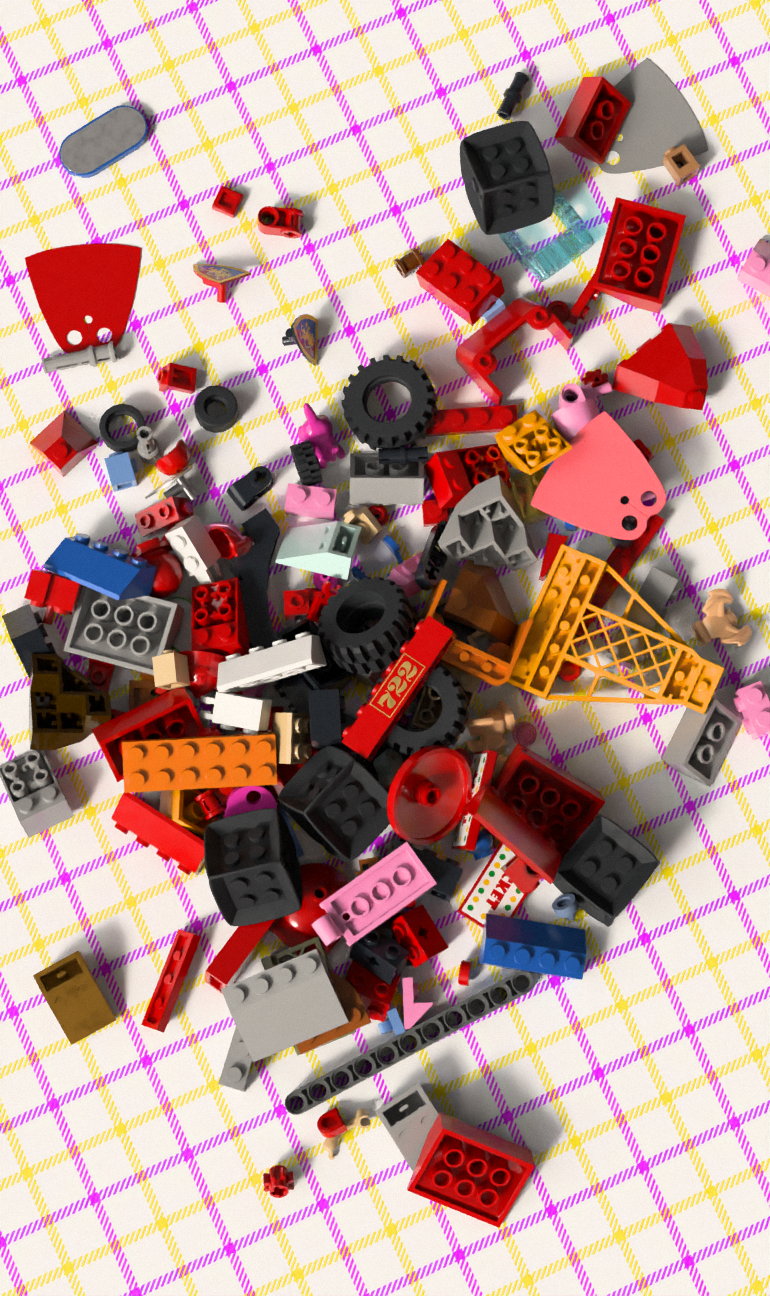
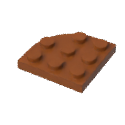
M329 971L349 1023L297 1044L300 1055L372 1023L356 989L345 978L332 971Z

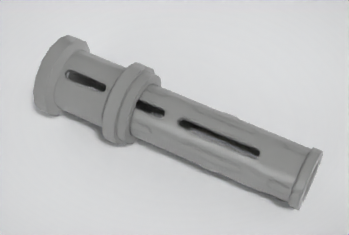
M109 341L107 345L97 347L89 345L86 350L42 358V365L46 374L89 364L96 367L99 363L109 361L116 363L117 356L113 341Z
M142 426L136 432L139 440L137 446L139 456L144 463L155 464L161 457L159 443L153 438L152 430L147 426Z

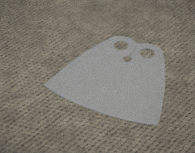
M648 58L638 64L614 86L632 104L617 133L623 135V140L619 142L614 139L609 150L617 152L620 160L616 165H609L604 160L603 164H598L602 171L610 174H621L664 166L662 162L665 152L674 146L678 148L683 144L686 145L693 156L709 151L702 129L686 100L665 73Z

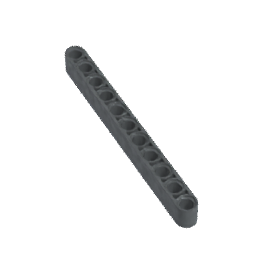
M518 971L287 1095L285 1099L286 1110L292 1115H301L526 995L534 986L533 976L527 971ZM519 976L526 977L529 982L528 988L525 990L518 989L515 985V979ZM497 988H502L507 994L506 999L502 1002H498L493 998V991ZM472 1001H481L484 1004V1011L480 1014L473 1013L470 1009ZM451 1012L459 1013L462 1017L461 1024L457 1026L451 1025L447 1019L448 1015ZM427 1025H437L439 1035L435 1038L428 1037L425 1033ZM406 1036H413L416 1039L417 1046L413 1050H407L403 1047L402 1041ZM390 1048L393 1050L395 1056L391 1062L381 1060L380 1052L382 1049ZM361 1060H367L371 1063L372 1070L368 1074H361L357 1070V1065ZM345 1072L348 1074L349 1082L346 1086H338L335 1083L334 1078L337 1073ZM317 1084L324 1085L327 1090L326 1095L321 1099H317L312 1095V1088ZM294 1096H299L304 1101L302 1109L298 1111H293L289 1106V1101Z

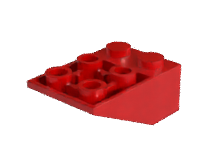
M497 443L436 452L424 465L440 509L455 507L477 484L497 475L502 476L504 483L507 481L506 486L509 489L514 487Z
M238 577L192 587L191 651L210 652L224 657L240 653L241 656L249 654V630Z

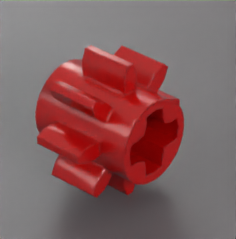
M282 1165L271 1167L269 1174L263 1173L264 1192L269 1191L270 1195L275 1198L285 1197L289 1190H294L293 1171L288 1172V1169Z

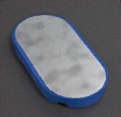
M117 106L69 134L61 143L59 157L63 168L70 175L90 178L136 151L144 144L146 139L147 123L145 117L139 110L131 106Z

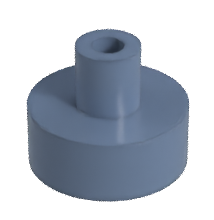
M568 893L556 898L552 903V908L557 917L573 920L576 917L575 912L579 908V903L573 894Z

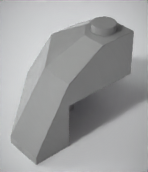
M499 475L477 484L456 504L438 541L440 548L452 561L460 562L461 559L473 560L474 564L493 567L494 564L506 565L507 569L516 571L538 561V556L524 518L509 488Z

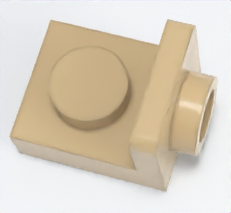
M366 506L358 510L353 508L343 516L345 519L344 523L362 527L360 540L364 546L370 544L384 529Z

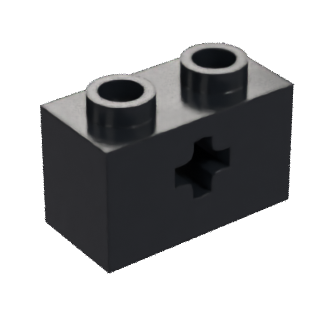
M374 929L352 945L349 958L391 985L404 970L410 952L377 929Z

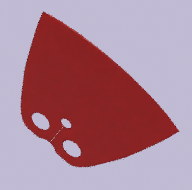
M82 244L50 249L25 258L28 274L40 310L54 339L66 353L78 352L87 349L89 345L94 347L107 345L109 341H113L115 347L118 345L123 336L135 296L141 248L122 244ZM91 316L92 322L86 324L84 317ZM101 328H107L111 331L112 338L108 342H100L97 339V332ZM70 331L80 332L82 340L79 344L71 345L67 342L66 337Z

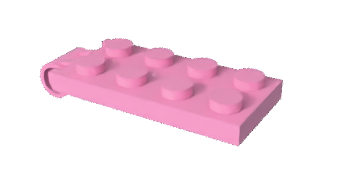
M406 842L320 903L319 906L325 909L327 914L315 921L312 927L326 946L332 944L343 935L347 940V945L350 947L437 885V883ZM349 914L350 919L344 920L343 915Z

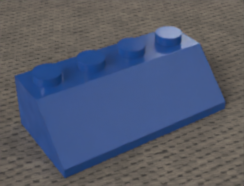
M77 533L76 536L65 537L44 563L43 568L116 600L151 595L156 567L148 564L146 559L131 557L127 551L112 549L108 543L93 541L89 535Z
M485 914L478 964L573 980L583 979L586 958L585 930Z

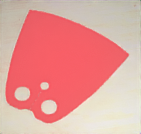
M604 411L586 424L571 439L569 444L572 449L554 460L536 489L530 505L579 528L617 539L635 540L647 528L649 517L658 514L664 507L666 494L661 482L641 451L613 418ZM652 491L656 494L657 501L653 506L649 507L642 504L641 496L644 492ZM623 496L629 498V502L625 505L620 502ZM631 515L637 519L638 524L634 530L627 531L622 527V520L625 516Z

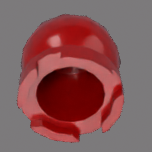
M159 537L135 546L137 551L132 555L128 552L129 556L144 558L148 564L156 567L151 595L149 596L158 599L168 598L176 593L183 581L182 566L174 555L168 553L172 547L166 537L163 538L164 541H160Z

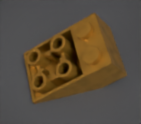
M76 951L33 975L71 1045L116 1021L81 952Z

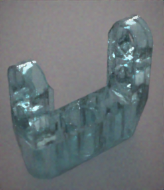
M554 187L553 212L568 229L536 253L531 250L516 230L498 234L523 268L539 282H544L588 251L595 243L582 218L556 187Z

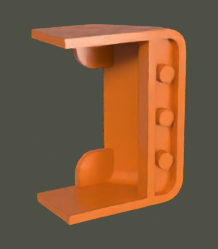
M442 579L433 587L420 620H425L429 615L444 625L442 616L435 612L447 584L446 580ZM528 619L518 625L510 646L497 642L490 645L486 653L455 639L440 662L490 685H503L512 674L533 621Z

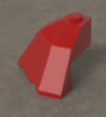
M668 323L655 338H649L636 349L637 352L628 360L624 359L617 365L612 385L613 390L656 403L685 409L703 410L708 389L706 358L691 326Z

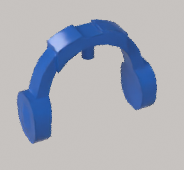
M386 535L382 539L383 543L395 556L398 565L403 563L399 553V546L392 538ZM356 566L350 571L358 581L367 577Z

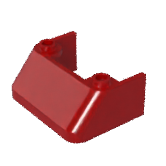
M521 297L514 300L456 349L455 358L457 363L495 406H501L503 393L488 377L497 367V359L492 351L528 323L535 330L547 329L566 351L571 349L574 336L547 307L528 298Z

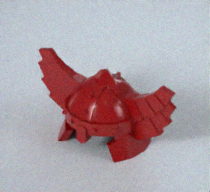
M204 651L179 652V654L186 655L188 660L190 685L184 687H187L196 699H201V696H205L212 691L218 692V665L221 662H225L226 657ZM157 688L155 693L163 695L169 690ZM242 691L235 693L243 695Z

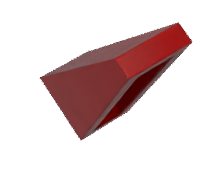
M548 534L539 580L543 581L561 545H565L568 536Z

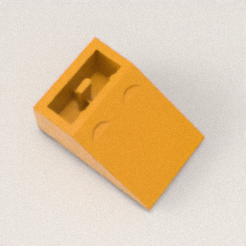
M536 410L526 414L494 435L503 457L514 468L530 475L572 449L571 445Z

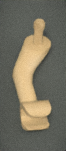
M360 1108L356 1111L355 1117L344 1121L347 1131L356 1126L363 1129L368 1128L371 1125L370 1119L366 1118L369 1117L368 1110ZM347 1131L335 1137L326 1138L323 1142L322 1148L328 1150L330 1160L335 1158L333 1149L337 1147L338 1141Z

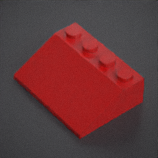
M616 197L591 287L636 308L659 314L686 215Z
M517 743L503 764L493 784V787L503 795L500 799L507 806L510 803L515 805L522 812L519 817L526 823L529 820L533 821L541 829L539 834L545 840L549 836L560 845L557 850L562 854V858L591 824L605 804L600 791L520 743Z
M483 785L463 809L549 884H552L562 859V854L557 850L560 845L549 836L545 840L539 834L541 829L533 821L529 820L526 823L519 817L522 812L512 803L507 806L500 799L503 795L493 786L488 789Z
M440 1112L427 1135L407 1191L500 1228L535 1167L532 1151Z

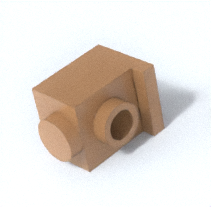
M685 144L678 148L674 146L665 152L662 163L674 179L677 187L698 175L700 165ZM676 164H681L682 167L679 169Z

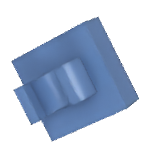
M396 1008L386 1012L389 1020L378 1024L381 1034L394 1030L395 1035L398 1036L406 1032Z

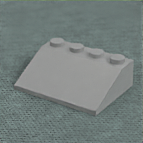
M83 585L63 651L154 675L152 657L160 656L162 651L170 650L178 633L185 609L177 603L150 596L116 600Z
M318 949L221 989L230 1014L253 1062L349 1023L321 951Z

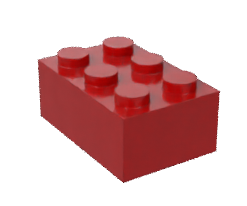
M449 239L416 272L420 287L472 326L505 293L502 278Z

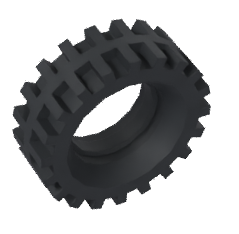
M383 355V360L377 362L375 357L369 359L370 365L364 367L362 364L357 367L359 370L356 376L350 374L348 377L350 384L348 387L344 386L343 393L345 398L341 400L344 417L358 440L362 444H368L372 450L376 451L377 448H400V446L408 444L413 448L417 445L415 440L420 436L425 439L427 437L426 430L428 427L433 428L435 424L433 418L434 415L438 414L436 401L438 400L433 385L424 369L418 368L413 360L407 362L403 356L397 355L396 359H390L389 355ZM396 382L405 386L410 392V408L406 415L397 421L390 423L379 422L372 418L368 412V397L372 390L379 385Z

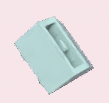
M334 521L287 528L275 563L348 580L358 550L362 527Z

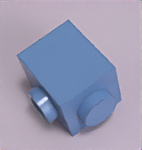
M118 451L111 453L108 458H104L114 492L138 486L135 474L139 473L135 459L130 460L128 452Z

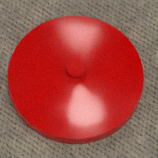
M431 745L418 750L402 764L391 783L387 799L388 819L392 829L399 837L412 844L428 845L441 840L457 826L465 813L463 808L469 802L472 791L471 771L465 758L457 751L446 746Z

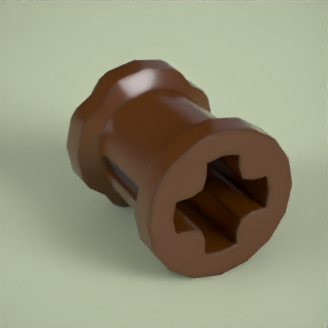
M412 248L411 252L404 257L394 259L395 267L403 278L408 277V273L425 263L416 248Z

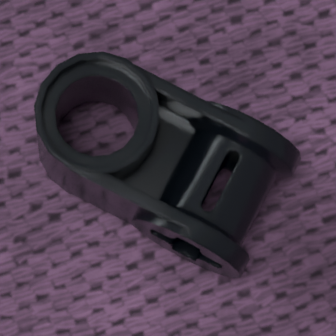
M258 466L243 478L234 482L227 489L226 493L241 511H245L272 489L274 484L272 474L266 467ZM261 476L266 479V482H258L257 478Z

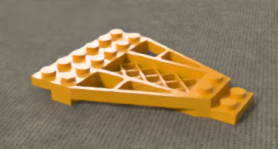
M562 544L528 618L533 623L512 674L506 683L549 701L683 705L704 715L725 668L702 659L607 562ZM605 572H609L631 594L628 605L620 617L591 605L593 596ZM635 600L670 634V639L627 620ZM587 610L593 612L592 614L585 616ZM598 616L602 629L588 634L584 621ZM601 616L616 623L605 627ZM582 624L586 635L575 639ZM621 626L625 639L611 644L607 631ZM624 626L639 633L627 637ZM604 632L609 645L595 650L590 637ZM644 636L648 649L634 654L629 641ZM647 636L662 643L650 647ZM588 639L592 651L578 657L574 643ZM627 642L632 655L617 660L613 647ZM667 646L671 659L657 664L652 651ZM670 646L678 649L675 656H673ZM571 647L575 657L568 654ZM611 649L615 662L601 667L596 654ZM650 652L654 666L640 670L636 657ZM594 655L598 667L581 659ZM634 659L638 672L624 677L619 664ZM569 661L595 673V678L587 696L551 695V690L564 662ZM671 663L663 680L659 667ZM617 665L621 677L604 669ZM656 669L661 682L647 687L642 674ZM640 675L644 687L634 684L627 679ZM606 677L642 693L644 697H592V694L599 679ZM661 686L658 694L650 691V689Z

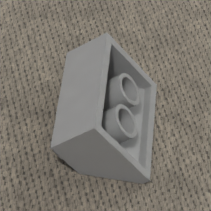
M350 453V503L366 505L368 503L382 505L406 504L409 506L423 504L424 462H407L406 465H401V463L379 464L378 454Z
M713 698L704 715L687 707L661 759L676 771L710 787L742 720Z

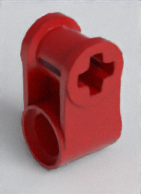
M265 206L258 212V229L266 235L283 236L293 239L300 238L302 236L300 224L301 219L304 217V212L295 208ZM266 217H270L274 220V222L271 224H266L262 220Z

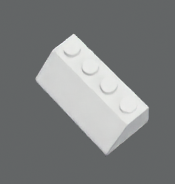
M310 632L296 635V640L287 642V639L275 641L272 643L273 647L264 649L263 646L252 648L249 650L250 654L241 656L240 653L227 656L226 661L218 665V692L237 693L327 665L320 637L311 635Z

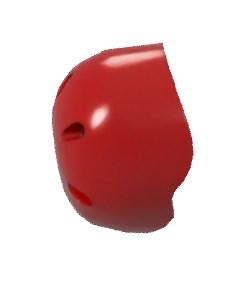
M180 439L174 449L162 456L154 466L161 473L168 476L181 472L191 460V451L183 439Z

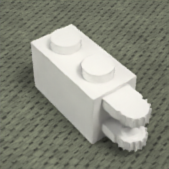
M197 514L177 523L165 534L189 576L195 575L201 585L218 582L221 579L222 573L216 563L221 554Z
M216 692V697L201 696V702L214 704L213 713L204 710L199 711L198 716L210 719L213 723L221 724V729L235 730V727L244 728L243 732L248 734H258L259 731L268 730L272 700L226 692Z

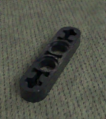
M440 521L431 529L414 578L417 585L425 591L431 590L439 583L448 559L438 544L448 523L446 521Z

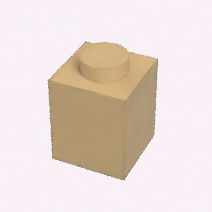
M177 650L162 651V655L152 657L155 687L171 690L190 685L186 655L177 653Z

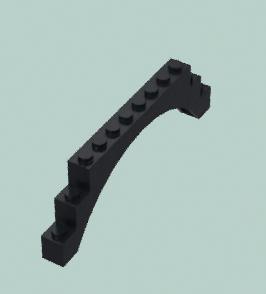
M265 508L241 524L242 536L250 537L253 540V546L250 551L230 560L232 568L229 570L234 578L238 577L239 581L242 580L240 588L249 630V650L260 646L267 649L273 647L272 643L276 641L273 638L275 632L269 615L267 590L270 564L280 536V528ZM298 674L275 681L276 685L273 687L281 699L283 697L287 698L290 703L287 707L291 713H309L308 691L312 690ZM340 711L341 721H346V728L349 724L353 725L357 720L349 714ZM408 729L410 731L420 732L419 729ZM384 742L371 762L355 751L354 753L361 763L366 761L368 766H371L380 754L391 747ZM343 743L342 748H339L345 752L350 750V748ZM402 755L404 762L410 757L409 755Z

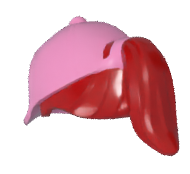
M215 522L204 526L221 554L220 558L232 559L235 556L240 557L249 552L253 546V540L250 537L242 536L241 531L231 523Z

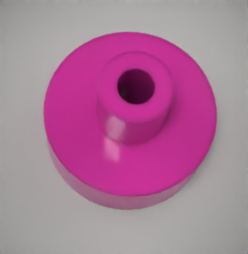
M314 573L313 584L319 591H322V585L325 580L332 583L330 588H336L338 578Z

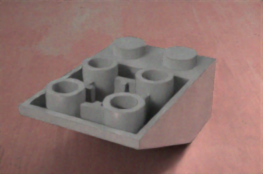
M32 750L0 765V778L17 818L28 838L74 816L44 750Z
M419 1083L375 1111L412 1171L415 1169L427 1135L439 1115Z

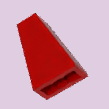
M280 918L247 926H238L205 970V982L223 994L221 989L237 981Z

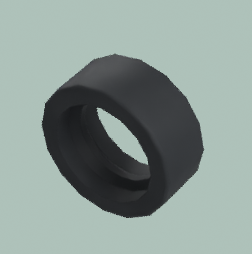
M114 405L107 409L100 419L99 429L102 440L108 448L115 452H132L137 449L139 443L138 436L135 435L134 438L126 442L116 441L109 434V424L115 417L127 415L135 420L138 430L140 427L146 426L144 417L132 405Z

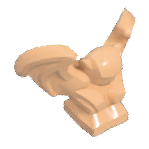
M714 589L708 592L710 598L702 610L706 617L703 621H697L692 625V631L701 647L707 645L711 639H720L721 644L744 645L751 638L752 631L748 625H744L741 629L735 628L740 626L736 615L730 611V608L724 611V605L732 604L733 602L730 592L725 589Z
M504 700L498 702L497 708L486 709V715L465 720L464 724L471 737L481 736L479 740H467V746L473 754L474 752L492 750L499 754L507 743L502 735L506 730H515L514 714Z

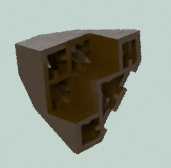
M57 654L31 655L29 688L30 750H56L82 742L93 733L91 729L108 722L112 716L110 695L103 689L99 691L90 684V679L77 669L72 670L64 663V659Z

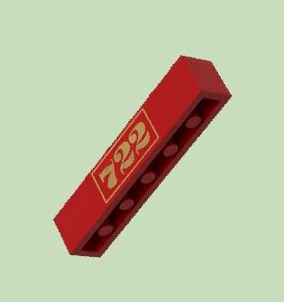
M429 615L425 620L421 619L414 630L416 634L412 640H407L400 650L402 654L396 662L393 661L386 670L387 676L383 682H378L371 692L373 696L368 704L364 703L357 712V720L353 725L349 724L342 734L344 739L341 742L369 762L372 761L457 637L452 630Z

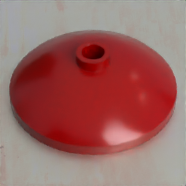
M308 863L300 866L303 889L302 907L297 912L283 918L297 932L306 936L317 937L319 935L312 927V924L327 914L325 909H322L319 904L349 882L340 871L332 866L322 863ZM320 891L323 894V897H316L315 892ZM344 914L343 919L349 920L350 915Z

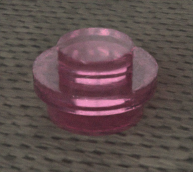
M523 721L514 727L512 737L516 744L520 743L526 747L535 742L537 731L533 724Z

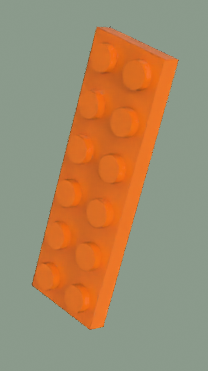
M275 733L122 741L124 793L277 785Z

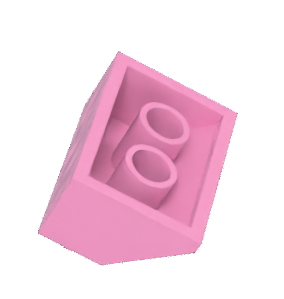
M759 239L742 267L737 280L770 297V244Z

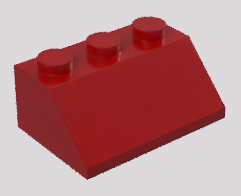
M603 76L583 77L554 138L568 151L598 164H603L632 103Z

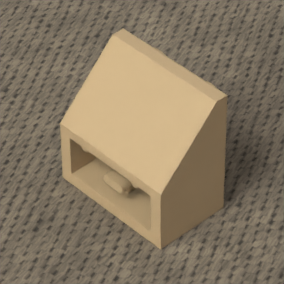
M273 713L272 733H275L276 763L305 764L312 756V746L309 744L311 733L310 713Z

